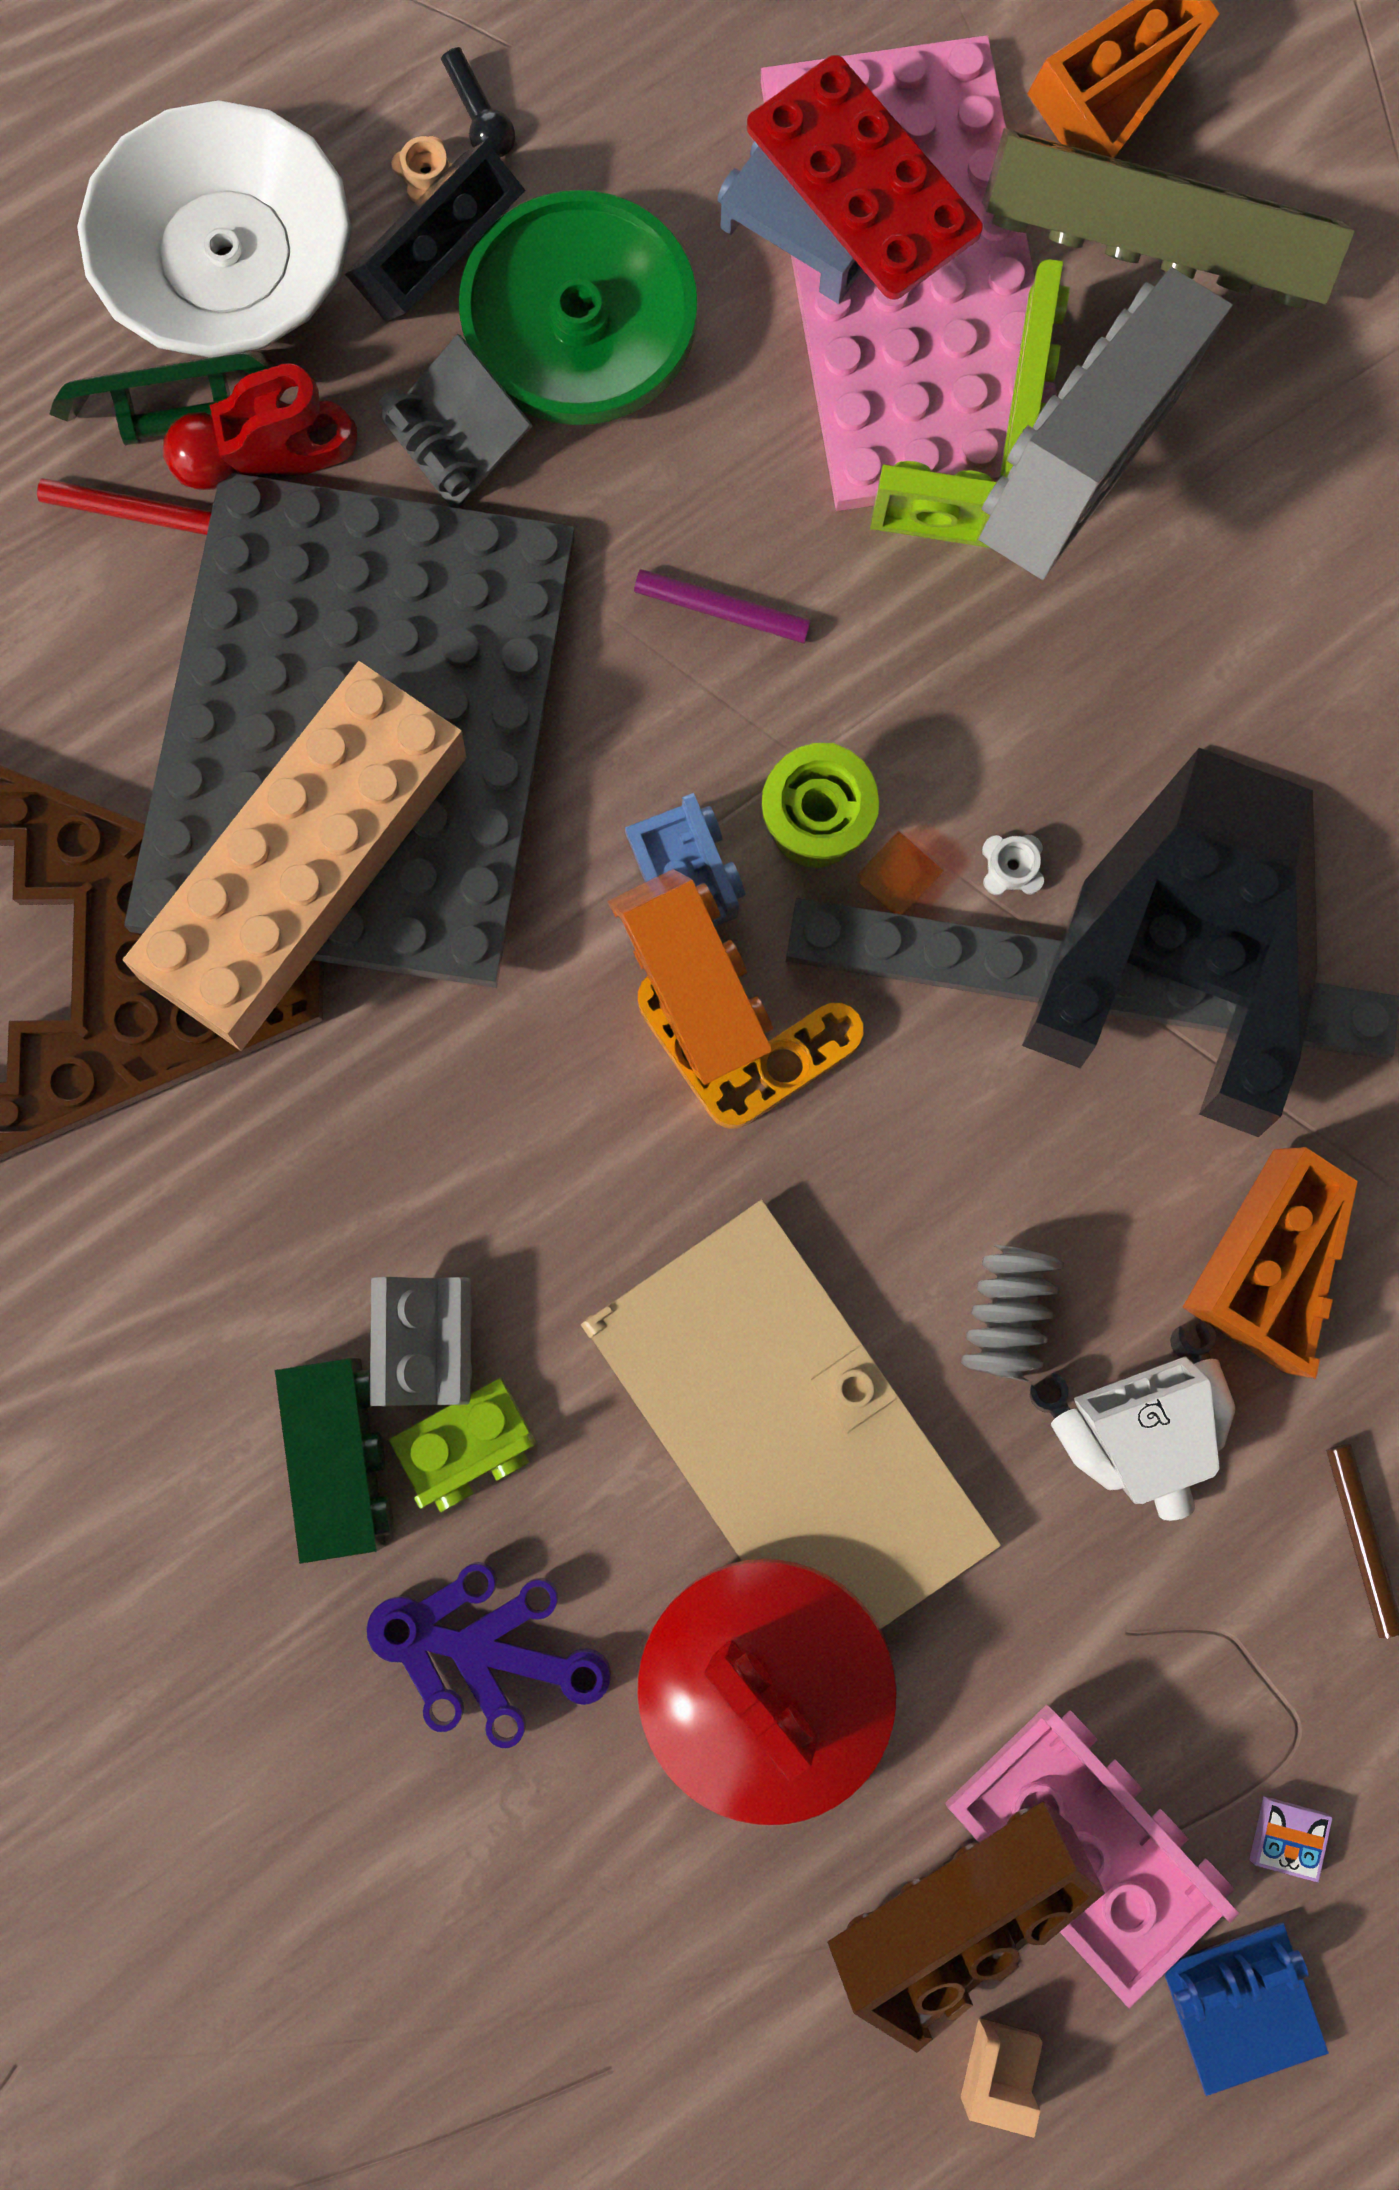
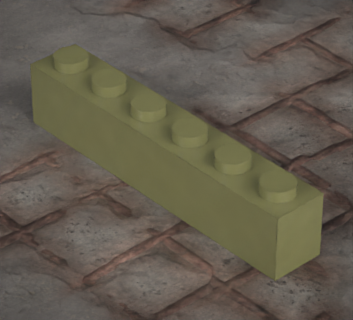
M1007 128L1003 129L982 201L986 212L994 214L992 223L1001 228L1026 233L1028 224L1050 229L1048 238L1066 246L1082 248L1085 239L1107 245L1105 254L1118 260L1138 263L1141 254L1163 260L1160 268L1166 272L1172 267L1191 279L1195 277L1197 269L1219 275L1216 281L1217 285L1245 294L1250 293L1253 285L1274 290L1271 297L1273 300L1300 309H1305L1308 300L1327 304L1355 232L1341 220Z

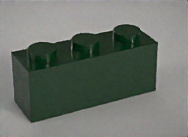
M347 1358L275 1370L299 1564L377 1552L386 1547L385 1535L393 1534V1514L389 1497H379L376 1471L385 1469V1455L380 1433H371L368 1408L375 1407L370 1406V1369L362 1370L361 1358Z

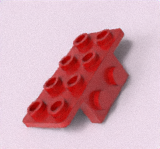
M828 56L748 115V134L885 297L892 300L901 298L980 239L983 229L981 219L841 56Z

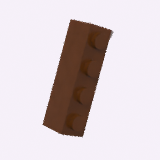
M1042 1801L1035 1807L1024 1808L1010 1817L1007 1825L981 1842L971 1843L962 1847L954 1855L952 1861L929 1876L910 1881L901 1889L900 1895L877 1910L858 1915L850 1921L846 1930L827 1941L853 2013L917 2053L933 2040L928 2028L944 2013L947 2019L954 2021L973 2006L968 1994L983 1980H1004L1019 1967L1017 1963L1019 1960L1018 1951L1027 1943L1045 1945L1103 1896L1105 1891L1072 1825L1047 1803Z

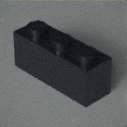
M484 141L463 153L344 275L384 321L406 314L526 190L488 142Z

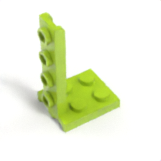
M1052 259L1042 261L1037 268L1034 284L1028 294L1000 477L1004 476L1007 478L1013 466L1007 461V458L1014 444L1028 425L1034 426L1039 414L1046 405L1045 402H1041L1044 382L1053 383L1056 376L1060 345L1050 343L1053 324H1063L1070 287L1060 285L1063 261ZM900 461L894 466L883 464L870 529L990 548L979 541L978 538L990 515L982 511L983 504L997 482L991 481L992 479L989 475L978 471H959L955 475L931 472L930 467L915 461Z

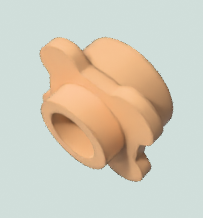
M420 136L411 139L400 152L393 156L391 162L393 172L398 176H402L408 185V196L414 202L453 164L449 163L443 142L433 136ZM430 167L431 171L429 173H422L421 169Z

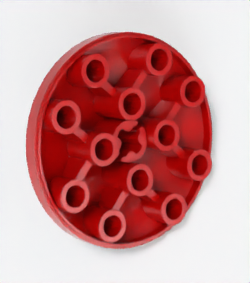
M777 1559L745 1560L714 1569L699 1577L683 1589L663 1611L651 1631L641 1658L638 1675L639 1713L647 1741L657 1761L671 1780L690 1798L703 1807L736 1821L758 1825H784L817 1817L837 1807L851 1797L873 1773L886 1750L894 1725L897 1697L895 1669L891 1652L879 1625L863 1603L845 1586L830 1576L799 1563Z

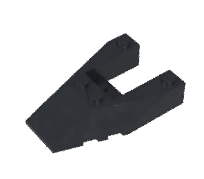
M1198 748L1082 884L1022 1046L1081 1068L1098 1043L1126 963L1143 968L1237 1004L1199 1115L1260 1137L1282 1115L1301 1058L1318 969L1313 790Z

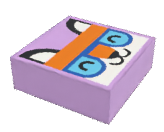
M1263 1796L1249 1860L1259 1867L1319 1883L1332 1817L1321 1811Z

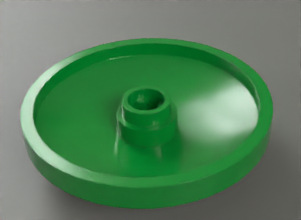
M586 190L560 191L539 196L518 205L494 222L483 234L470 254L463 271L459 291V316L464 340L522 412L559 424L589 425L609 422L641 409L658 397L673 382L687 360L694 341L697 324V290L693 270L681 244L673 233L653 214L631 201L608 193Z

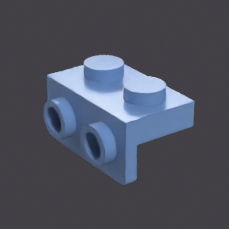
M694 793L682 797V806L625 827L626 836L645 882L674 869L693 879L695 886L703 882L707 885L721 917L712 921L714 927L738 918L739 903L737 899L745 896L741 878L733 862L723 865L715 843L723 840L717 819L710 806L700 809Z

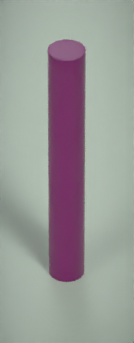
M640 569L635 582V593L803 644L809 632L811 620Z

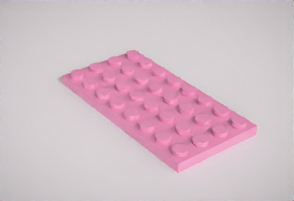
M988 35L841 56L981 219L983 229L981 237L977 242L896 300L885 297L862 270L840 303L837 304L819 292L821 273L791 255L836 511L874 506L883 464L894 466L900 461H915L930 467L931 472L955 475L959 471H978L989 475L992 479L991 481L997 482L1000 477L1028 294L1034 284L1035 277L1026 233L1015 232L994 225L992 223L994 214L987 213L982 204L1002 132L1006 128ZM824 59L761 68L760 83L764 103ZM1055 381L1053 383L1044 382L1041 402L1047 403L1053 394L1057 396Z

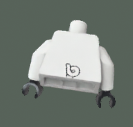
M1203 1321L1196 1325L1197 1335L1201 1341L1200 1348L1192 1347L1187 1342L1185 1331L1182 1326H1179L1172 1332L1170 1343L1174 1353L1180 1359L1075 1397L1074 1400L1078 1409L1069 1408L1066 1403L1069 1390L1067 1383L1057 1374L1052 1373L1050 1375L1061 1392L1060 1399L1055 1403L1043 1402L1038 1397L1034 1386L1031 1385L1030 1387L1032 1404L1036 1409L1052 1414L1054 1420L1051 1426L1071 1460L1079 1469L1107 1490L1123 1489L1134 1504H1144L1154 1500L1159 1517L1168 1521L1183 1519L1194 1512L1196 1507L1190 1486L1213 1478L1219 1471L1218 1451L1225 1445L1235 1413V1404L1219 1360L1211 1359L1209 1351L1216 1342V1332L1210 1324Z

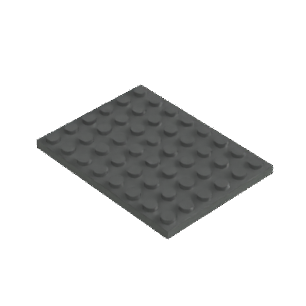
M231 473L224 481L218 483L124 924L129 932L139 934L145 932L356 663L360 661L462 730L467 758L312 960L497 988L574 544V526Z

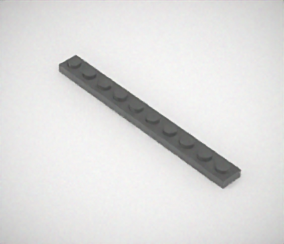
M796 898L785 962L1038 1003L1061 941ZM1126 963L1108 1014L1227 1034L1237 1004ZM1315 982L1303 1046L1385 1060L1394 1056L1399 1015V996Z

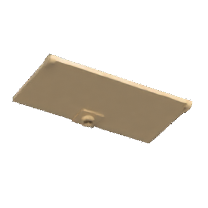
M762 1199L596 1314L587 1317L585 1322L581 1324L741 1561L777 1559L814 1568L838 1581L852 1592L869 1610L880 1629H882L1001 1546Z

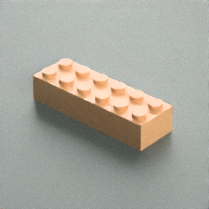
M358 661L123 958L124 963L143 983L242 1051L466 760L467 756L462 730Z

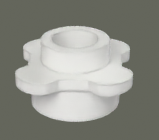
M995 835L988 838L982 847V853L988 859V874L983 880L986 890L993 895H1001L1006 890H1022L1028 895L1037 893L1044 884V877L1038 871L1041 863L1040 854L1043 850L1040 840L1033 835H1025L1023 837L1011 836L1005 839ZM1008 861H1017L1019 865L1018 869H1009L1007 865Z

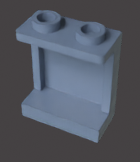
M754 141L750 151L751 157L742 170L734 168L720 188L718 202L721 203V229L732 235L741 223L821 273L819 292L839 304L863 269Z

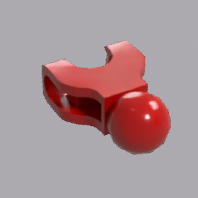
M281 364L242 378L234 386L233 393L227 399L210 405L211 414L205 412L187 413L174 421L164 437L163 458L171 474L182 485L197 490H215L218 483L224 481L235 471L241 475L254 477L273 473L305 475L339 464L348 459L355 450L357 427L354 420L341 406L332 401H320L316 382L303 368L295 364ZM291 387H298L297 397L292 404L279 400L285 390ZM329 424L338 425L336 435L328 443L318 445L312 442L310 438L311 432L324 428Z

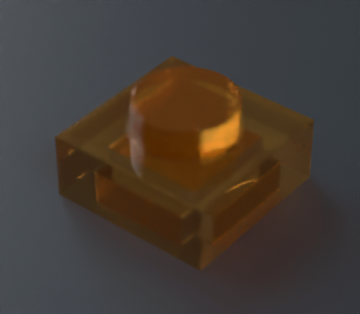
M898 830L858 873L856 880L893 914L905 915L941 877L943 870Z

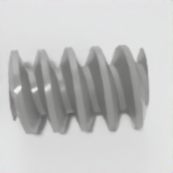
M994 1245V1247L1002 1251V1254L985 1256L982 1260V1266L997 1275V1278L981 1280L977 1283L976 1288L980 1293L991 1299L992 1303L975 1305L971 1311L974 1317L987 1324V1328L969 1330L966 1335V1339L981 1348L982 1351L981 1353L963 1355L961 1364L972 1370L1032 1383L1022 1376L1023 1371L1041 1369L1044 1362L1027 1351L1028 1346L1047 1344L1049 1339L1048 1336L1033 1327V1322L1053 1319L1054 1315L1053 1311L1038 1302L1039 1296L1058 1294L1059 1287L1043 1278V1274L1045 1271L1063 1269L1064 1262L1055 1257L1026 1249Z

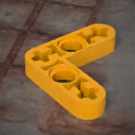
M648 976L641 982L638 990V1007L642 1017L709 1116L718 1125L728 1129H739L749 1125L849 1058L857 1050L863 1037L862 1020L852 1007L843 1003H828L768 1041L772 1052L704 1085L694 1074L690 1064L684 1059L675 1035L670 1038L664 1031L671 1027L662 1009L658 1008L653 1011L649 1007L654 1002L655 997L654 988ZM830 1018L835 1024L845 1020L850 1026L844 1036L847 1045L840 1047L835 1040L829 1041L817 1050L816 1055L824 1061L815 1066L809 1049L795 1037L804 1032L810 1044L823 1034L825 1030L824 1019ZM780 1049L794 1052L802 1063L801 1074L791 1082L774 1080L767 1070V1060L773 1052ZM751 1066H755L761 1084L774 1095L767 1100H763L759 1088L746 1097L744 1106L747 1111L738 1115L733 1109L722 1112L717 1106L723 1100L721 1088L729 1084L734 1091L741 1090L752 1082V1077L744 1071Z

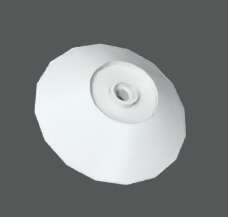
M220 100L166 109L121 136L89 179L77 225L85 276L114 320L157 348L208 358L263 349L308 322L340 280L352 231L343 179L312 136L271 110ZM232 247V250L225 255L216 254L222 248Z

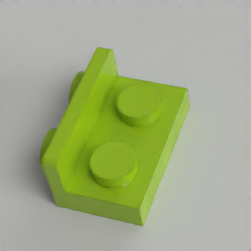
M499 1378L470 1394L469 1404L450 1405L388 1439L417 1493L414 1499L418 1507L421 1509L435 1502L440 1512L473 1495L474 1492L468 1482L491 1470L494 1478L498 1481L530 1463L524 1451L537 1445L503 1378Z

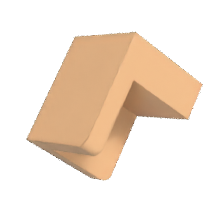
M978 2019L961 2093V2100L970 2121L1032 2138L1035 2137L1041 2111L1032 2094L1042 2049V2040L1038 2034L989 2020Z

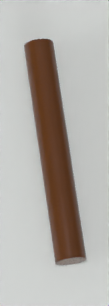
M1347 1444L1329 1448L1326 1450L1378 1637L1389 1638L1398 1636L1399 1612L1352 1446Z

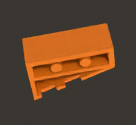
M1133 0L1047 58L1027 94L1061 144L1116 158L1191 57L1220 13L1211 0Z
M672 869L607 901L615 918L620 917L635 948L633 954L641 969H645L659 998V1005L694 1074L704 1085L772 1052L765 1033L773 1030V1025L758 996L748 999L739 977L747 974L745 964L731 939L724 943L721 942L712 922L721 917L720 911L704 882L695 886L693 879Z
M1307 1147L1274 1149L1182 1308L1210 1324L1213 1328L1281 1372L1316 1379L1320 1359L1315 1358L1322 1321L1323 1319H1329L1333 1299L1327 1297L1335 1260L1342 1259L1358 1181Z

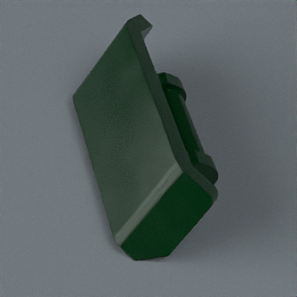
M247 351L86 377L70 381L61 387L53 400L49 415L68 422L77 417L90 395L110 392L119 432L124 445L138 444L144 438L166 435L172 423L187 413L205 412L211 414V404L227 399L230 396L225 372L244 370L252 374L278 365L257 351ZM208 375L213 402L142 414L135 413L129 388Z

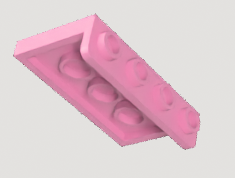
M1046 1704L945 1804L978 1842H981L1007 1825L1010 1817L1024 1808L1035 1807L1042 1801L1047 1803L1072 1825L1105 1894L1061 1930L1060 1933L1130 2009L1222 1916L1231 1923L1239 1915V1912L1226 1899L1235 1889L1206 1858L1196 1866L1180 1849L1189 1840L1186 1835L1161 1809L1152 1817L1134 1799L1143 1790L1142 1787L1115 1759L1107 1767L1101 1763L1089 1749L1098 1741L1097 1738L1071 1710L1060 1718Z

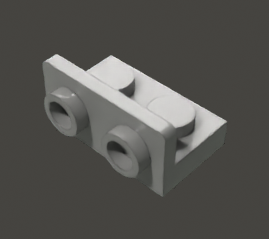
M468 1277L371 1278L370 1406L469 1404L470 1383L472 1380L471 1318L473 1306L471 1301V1281Z

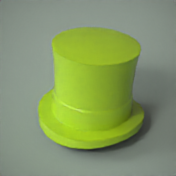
M835 743L804 745L786 754L768 775L762 794L763 819L777 847L788 859L805 867L821 868L831 866L841 861L850 852L856 850L866 841L873 830L879 814L877 785L873 774L865 762L851 750Z

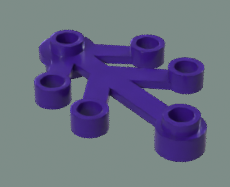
M475 1562L469 1564L459 1573L457 1580L421 1602H417L409 1597L399 1596L389 1598L379 1604L371 1613L367 1623L368 1642L372 1650L380 1658L389 1662L403 1663L425 1702L423 1707L424 1721L434 1731L447 1732L456 1727L463 1716L464 1703L458 1693L445 1688L427 1651L453 1658L487 1718L485 1727L487 1738L493 1745L499 1748L513 1747L521 1740L526 1729V1720L523 1713L517 1707L510 1705L489 1667L560 1685L563 1694L577 1704L585 1705L598 1701L609 1687L611 1679L609 1663L596 1650L579 1649L572 1652L567 1658L496 1640L530 1618L536 1620L544 1619L554 1611L558 1603V1592L554 1584L547 1579L535 1578L524 1585L518 1596L461 1631L435 1625L434 1623L465 1602L482 1603L494 1593L497 1577L494 1570L485 1563ZM480 1571L486 1575L488 1589L485 1593L479 1595L468 1591L465 1579L469 1572ZM542 1587L548 1591L551 1600L550 1605L546 1609L534 1610L529 1606L527 1593L531 1588ZM402 1619L408 1624L410 1634L406 1641L396 1642L389 1637L387 1626L390 1620ZM588 1667L594 1671L597 1682L592 1688L582 1690L575 1686L572 1674L577 1668ZM446 1699L454 1705L455 1716L452 1720L444 1722L434 1716L432 1706L436 1700ZM502 1715L511 1716L517 1723V1733L509 1738L498 1735L494 1728L495 1719Z

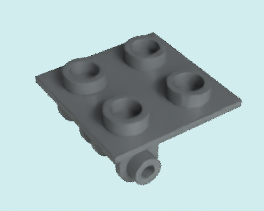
M459 334L453 338L407 393L401 394L397 389H391L379 401V405L383 409L381 417L384 424L452 508H459L533 426Z

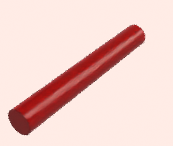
M45 478L39 481L37 487V498L42 503L207 535L212 513L211 511Z

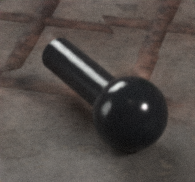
M460 47L450 49L442 55L441 61L472 120L469 129L471 145L474 148L480 143L487 141L499 157H503L514 145V126L504 113L492 110Z

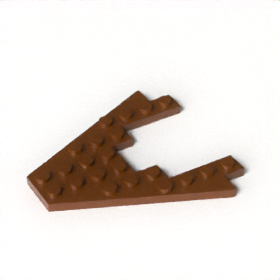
M1 765L0 846H14L12 900L19 905L74 904L71 1020L9 1021L7 1082H0V1161L323 1021L324 962L310 961L242 1051L139 980L124 963L123 958L142 934L129 932L124 924L145 824Z

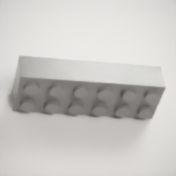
M1172 267L1169 268L1155 287L1145 282L1129 309L1126 310L1124 308L1106 338L1101 336L1083 366L1077 365L1058 397L1054 394L1051 396L1039 414L1034 426L1028 425L1017 439L1007 458V461L1013 465L1007 478L1004 476L1000 477L983 504L982 511L990 515L978 540L1041 580H1044L1175 405L1233 304Z

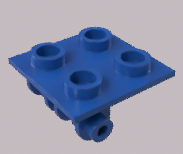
M1283 1922L1182 1956L1164 1974L1206 2096L1329 2054L1303 1980L1309 1977L1305 1961L1299 1950L1293 1951Z

